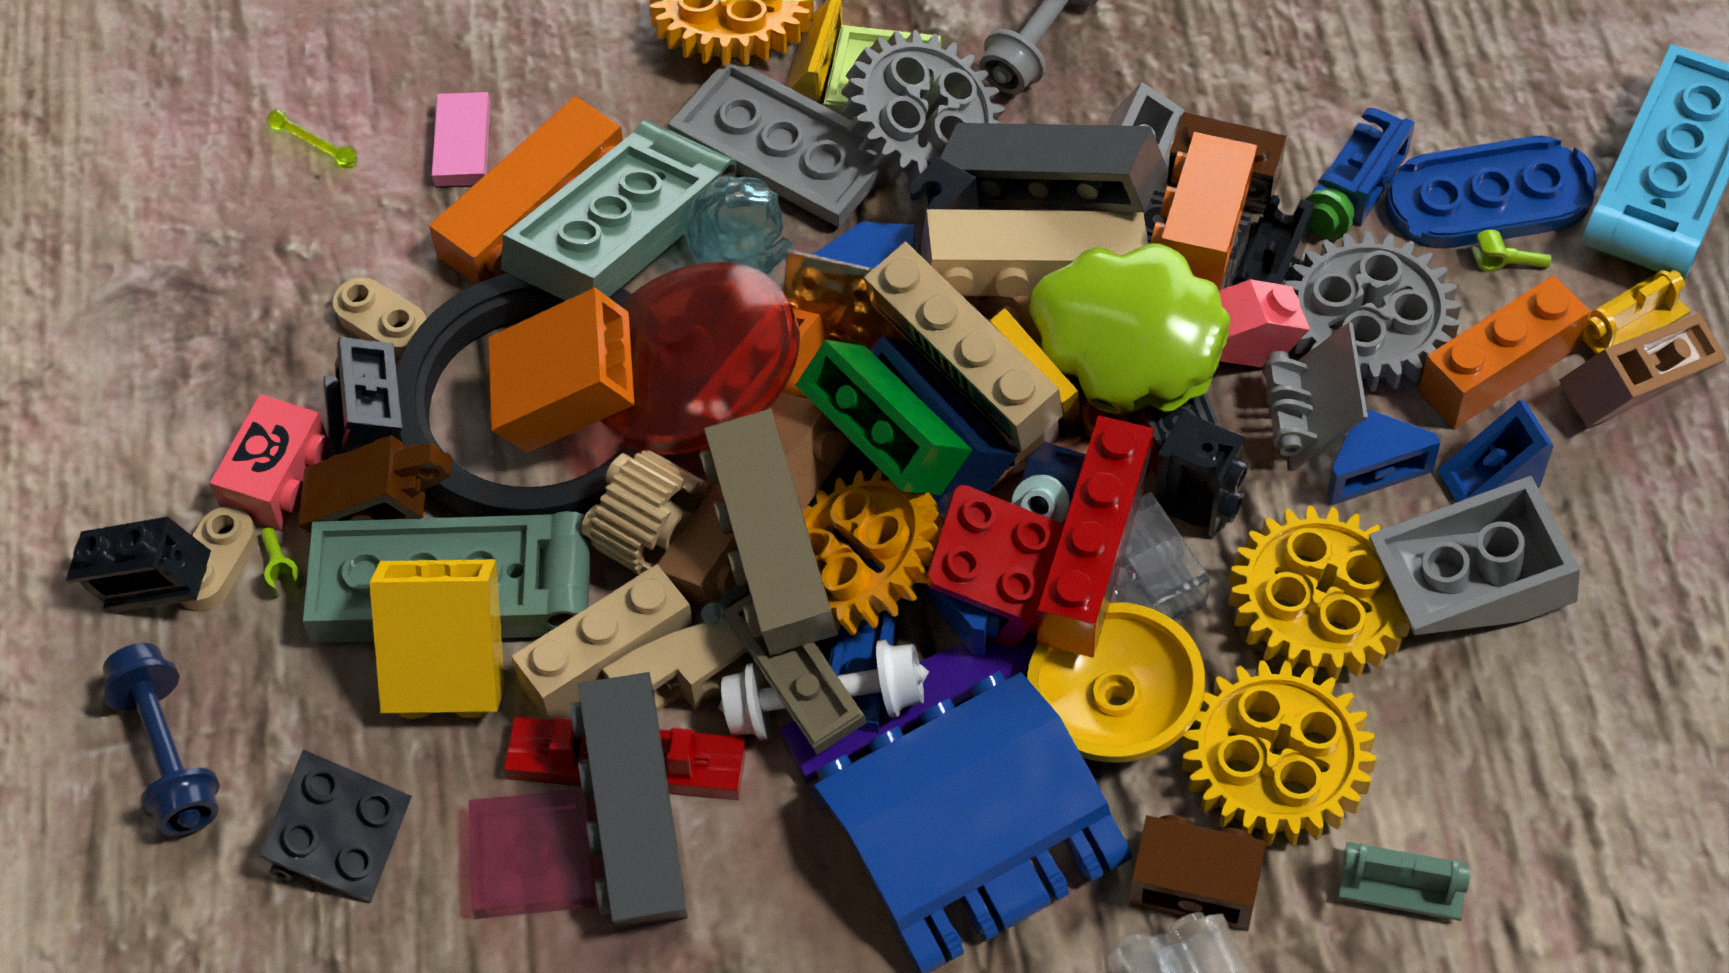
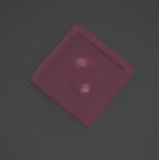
M582 789L469 800L471 909L475 919L595 907L593 857L587 831V820L591 819L589 796H583Z

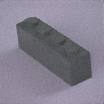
M957 123L940 157L977 178L979 207L1145 212L1166 166L1150 126Z
M650 672L578 683L580 701L570 703V712L575 738L586 736L589 759L578 761L583 796L594 795L597 818L587 820V831L592 856L603 854L606 878L595 879L600 915L611 914L612 922L616 929L688 918Z

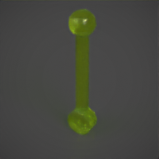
M275 109L269 112L267 122L272 128H283L336 157L337 163L341 168L350 169L357 164V154L352 147L344 146L339 148L288 120L287 115L282 110Z

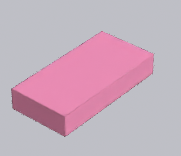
M488 92L437 94L432 179L435 187L475 185L487 174L491 106Z

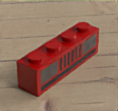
M1098 415L1037 610V644L1094 658L1151 467L1154 428Z

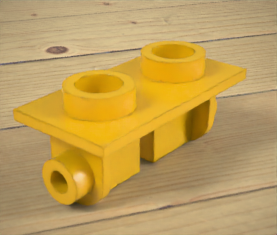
M1661 270L1591 311L1582 340L1595 354H1598L1608 347L1668 325L1689 315L1691 310L1679 299L1680 291L1685 287L1683 277L1676 270L1670 272Z

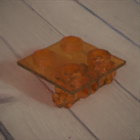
M788 249L782 306L820 314L828 340L866 346L869 350L873 348L881 336L893 337L895 329L871 304L864 277L873 268Z

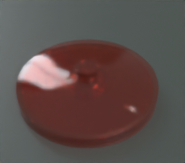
M705 262L681 267L641 286L619 304L629 313L634 406L602 419L600 422L617 441L635 450H645L647 452L651 450L661 455L682 454L709 447L704 428L767 410L776 401L788 383L796 365L800 346L798 321L781 288L770 277L757 269L732 262Z

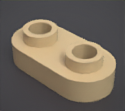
M355 278L345 282L337 289L333 297V307L338 322L344 329L362 340L393 343L396 359H401L408 342L419 326L426 320L424 312L419 307L370 278ZM364 299L363 301L355 302L356 300ZM407 322L402 327H393L396 323Z
M224 506L214 509L201 520L192 536L209 548L211 553L197 600L180 602L183 607L192 611H207L220 605L228 596L253 554L258 542L257 531L249 514L238 507ZM233 527L232 530L226 534H218L221 530L225 528Z

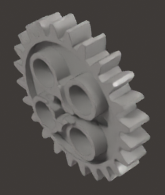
M913 30L906 41L899 31H895L888 41L882 37L877 38L871 48L865 47L855 60V63L846 74L849 81L841 91V94L849 99L843 107L842 113L856 117L848 127V132L863 134L865 137L858 147L859 151L873 149L877 153L872 164L875 167L885 162L891 164L890 178L893 180L902 171L908 173L910 186L928 167V159L933 155L941 157L957 123H1001L997 120L1005 111V107L991 103L993 98L999 93V89L984 87L982 83L989 74L988 71L980 70L974 72L970 68L974 61L972 54L962 60L956 56L957 44L955 42L950 44L946 50L940 48L937 34H933L927 43H923L918 30Z
M1370 231L1365 232L1363 242L1358 244L1354 242L1348 233L1343 234L1340 248H1337L1326 239L1322 243L1321 254L1319 255L1311 250L1306 251L1304 264H1294L1291 280L1285 282V285L1293 286L1310 328L1293 347V352L1301 354L1311 351L1350 322L1353 323L1355 340L1367 341L1360 342L1356 340L1361 377L1366 378L1370 391L1376 390L1378 380L1386 378L1393 389H1398L1401 374H1405L1416 383L1420 379L1427 355L1457 335L1460 323L1458 317L1461 309V303L1454 301L1457 285L1444 284L1448 271L1446 267L1430 270L1433 257L1431 252L1423 254L1418 258L1413 256L1414 242L1412 241L1398 249L1394 247L1393 235L1388 234L1382 244H1375Z

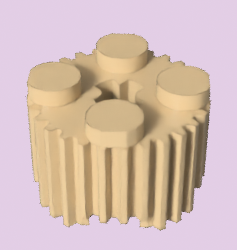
M644 450L641 454L637 453L634 459L622 453L611 463L607 470L606 482L609 485L606 487V493L601 496V503L594 505L585 515L582 522V534L593 541L592 546L596 550L640 575L660 561L699 507L704 497L703 495L708 494L707 488L709 483L651 450H648V452Z

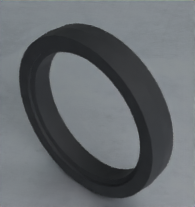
M507 273L477 283L459 292L437 308L419 326L408 342L396 370L402 419V431L398 440L405 445L433 443L445 453L432 435L429 417L434 389L449 362L467 344L487 331L512 321L531 318L565 302V300ZM620 288L609 297L629 313L631 350L641 361L649 379L648 401L640 424L629 441L611 459L587 474L572 480L535 487L510 486L488 481L468 472L452 460L451 477L426 489V491L440 505L458 517L553 515L565 511L586 515L594 505L601 503L600 498L605 495L606 487L609 485L606 482L607 470L620 454L624 453L634 459L637 453L641 454L644 450L647 452L651 450L669 460L681 429L683 393L671 376L669 369L670 357L673 351L672 342L655 314L642 301L623 288Z

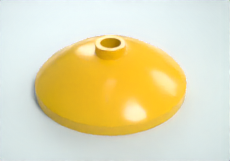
M1110 603L1094 658L1037 644L1027 673V679L1059 714L1082 757L1101 762L1135 761L1167 749L1178 741L1192 726L1201 709L1205 693L1204 664L1191 636L1183 627L1167 615L1149 607L1132 603ZM1115 697L1127 700L1123 705H1111L1108 703L1110 699Z

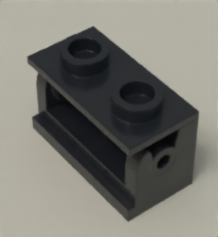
M339 337L337 342L338 356L335 361L336 377L324 376L323 378L330 457L362 447L379 438L392 435L398 440L402 431L393 343Z
M1182 411L1158 453L1152 513L1160 517L1166 513L1195 526H1206L1210 521L1208 537L1214 539L1223 520L1230 524L1234 521L1244 499L1245 493L1239 489L1249 468V463L1242 460L1246 437Z
M168 516L81 531L73 551V558L65 581L68 583L80 582L87 591L104 602L103 609L109 613L197 600L211 550Z

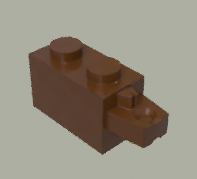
M391 435L376 439L362 447L343 454L334 455L327 460L304 468L299 526L311 533L312 522L421 519L424 517L425 490L451 477L452 457L448 453H443L433 443L405 445Z

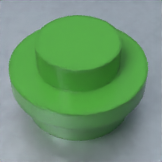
M1334 188L1317 190L1305 199L1315 203L1311 231L1318 237L1327 240H1338L1351 229L1354 206L1349 197L1342 191Z

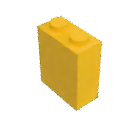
M496 559L380 561L369 582L380 713H398L403 718L416 719L437 712H456L458 716L464 718H477L489 712H497L505 690Z

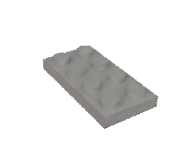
M731 58L727 66L721 64L668 123L669 130L736 160L738 174L840 228L892 166L885 162L875 167L872 164L877 153L873 149L859 151L858 147L865 137L863 134L848 132L847 129L852 124V120Z

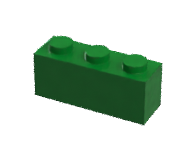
M824 340L795 384L901 491L925 494L929 492V494L942 495L972 451L952 429L866 346Z

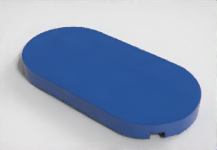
M1530 136L1426 153L1407 160L1399 168V172L1391 179L1386 196V209L1395 228L1411 241L1432 248H1455L1479 244L1477 235L1485 230L1499 231L1503 240L1557 231L1576 224L1585 217L1592 206L1597 188V174L1593 164L1583 152L1576 147L1572 151L1567 147L1561 146L1562 140L1548 136Z

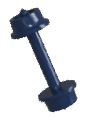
M150 643L132 644L117 650L103 664L105 677L101 690L103 700L107 706L116 710L137 709L161 778L150 784L142 793L140 799L141 808L145 815L155 819L163 834L180 836L198 831L210 824L218 815L219 807L215 795L218 793L220 784L215 772L206 768L192 767L184 769L159 702L168 696L178 685L180 678L178 670L174 663L164 659L159 647Z

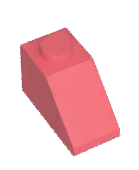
M1250 279L1222 289L1219 292L1222 307L1227 311L1231 319L1228 329L1229 336L1220 358L1222 362L1262 367L1267 362L1266 358L1270 353L1275 351L1288 353L1310 330L1293 286Z

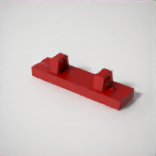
M514 717L504 766L506 778L508 780L581 786L578 762H576L574 743H581L578 761L589 759L586 736L575 738L572 719L555 717L554 720ZM682 728L660 730L669 794L739 800L747 749L745 737L695 733L693 729Z

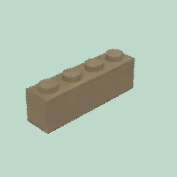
M771 408L704 428L710 450L700 452V457L709 485L720 483L724 499L714 502V507L723 535L734 533L738 550L728 552V557L737 586L748 584L753 601L742 604L751 637L755 638L763 635L770 655L838 635Z

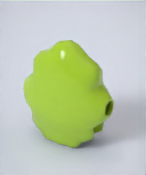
M1156 243L1139 247L1124 255H1117L1108 249L1100 247L1085 250L1069 265L1044 276L1030 292L1029 312L1041 335L1042 351L1063 374L1072 375L1079 379L1081 388L1092 406L1108 413L1129 414L1147 405L1170 412L1182 406L1189 399L1205 396L1212 382L1213 374L1218 368L1222 350L1229 336L1228 329L1231 319L1227 311L1222 307L1217 286L1211 281L1195 277L1183 255L1170 247Z

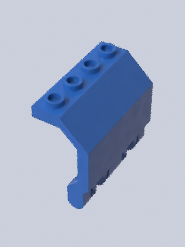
M1001 670L984 678L970 687L975 696L974 698L957 707H954L950 698L919 714L924 725L906 735H903L899 726L881 734L867 743L872 753L853 764L847 754L816 770L820 781L808 789L818 809L821 810L826 807L848 837L888 912L895 933L918 973H930L946 964L945 958L924 920L925 917L950 959L953 960L964 954L962 940L943 910V907L959 898L971 917L970 920L975 930L984 940L987 941L998 935V928L977 888H979L994 918L1004 931L1051 905L1050 897L1039 876L1055 900L1058 901L1069 895L1067 881L1048 850L1061 841H1065L1079 871L1090 882L1103 876L1100 863L1106 871L1110 872L1132 859L1131 850L1111 815L1108 802L1062 719L1022 672L1007 680L1004 678Z

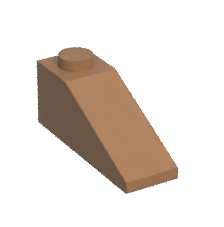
M1700 312L1608 347L1559 379L1569 396L1571 406L1580 415L1588 428L1617 416L1727 360V357Z

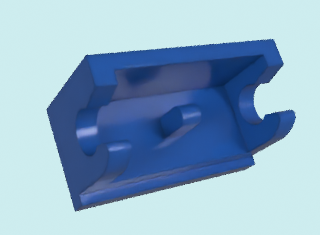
M1367 108L1362 118L1369 123L1377 124L1383 131L1377 130L1371 125L1358 122L1352 136L1327 173L1322 174L1318 180L1319 185L1311 192L1334 188L1345 193L1354 206L1353 223L1359 226L1363 224L1392 177H1394L1407 157L1415 121L1405 118L1402 120L1377 108Z

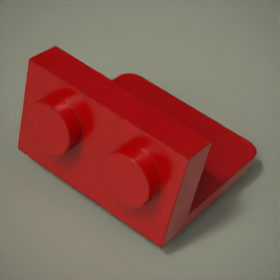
M960 485L951 495L926 574V583L933 590L1002 616V623L999 626V637H993L992 641L1014 649L1028 632L1032 634L1037 632V610L1064 524L970 486Z

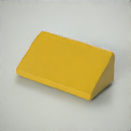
M826 0L813 13V18L810 20L809 32H802L801 42L798 44L785 86L817 103L821 101L833 63L840 28L843 25L842 0Z

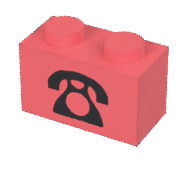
M259 394L210 481V486L219 507H238L249 514L252 522L281 531L289 515L296 513L301 507L304 468L326 460L329 454V440L320 413Z

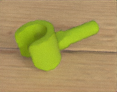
M1497 230L1480 232L1477 235L1480 246L1474 245L1471 247L1477 265L1484 272L1497 271L1506 264L1517 263L1549 268L1551 263V255L1520 251L1516 248H1505L1501 234Z
M271 527L263 529L261 537L269 557V564L265 568L264 576L271 593L279 596L275 581L282 574L293 575L299 589L303 582L295 562L285 558L282 554L274 529Z

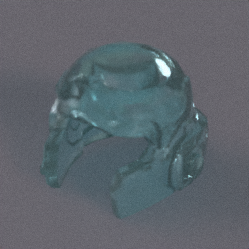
M721 176L699 193L689 205L684 221L687 245L702 270L719 280L736 283H760L767 279L776 265L792 253L794 244L785 237L773 244L780 237L783 230L782 212L777 201L778 193L772 192L764 181L758 178Z

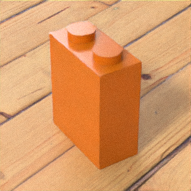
M595 287L488 337L489 363L487 370L490 378L491 409L489 411L491 429L500 437L526 453L634 406L629 313Z

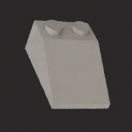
M1532 476L1369 534V541L1414 635L1523 622L1576 603L1578 600L1580 569Z

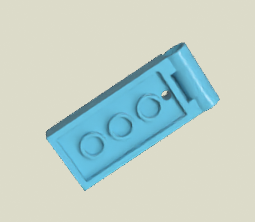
M1670 44L1599 201L1589 219L1581 245L1656 272L1676 270L1681 274L1684 282L1686 281L1729 183L1728 63Z

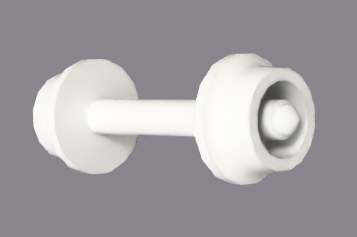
M887 640L877 641L876 644L878 669L838 676L851 697L882 692L887 713L890 718L900 716V711L903 708L924 703L923 682L929 671L919 663L914 644L892 646L888 644ZM756 663L746 664L745 670L741 673L722 677V700L718 709L725 715L726 723L732 736L754 734L759 740L768 739L771 732L770 711L785 707L772 687H765L763 675Z

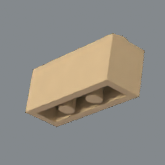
M656 564L513 654L511 657L521 690L543 719L554 720L555 717L570 718V703L580 701L578 683L604 679L602 669L634 649L667 634L692 627L693 621L690 604L659 565Z

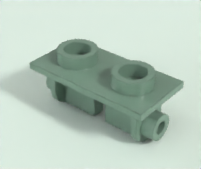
M1346 842L1338 899L1461 921L1464 893H1467L1469 886L1470 869L1467 868L1468 863L1459 862L1458 860H1447L1368 846L1363 843Z

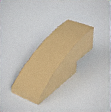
M726 618L704 622L667 634L634 649L602 670L604 679L650 672L657 712L680 696H683L692 708L697 711L721 694L722 677L741 673L745 670L746 664L755 662Z

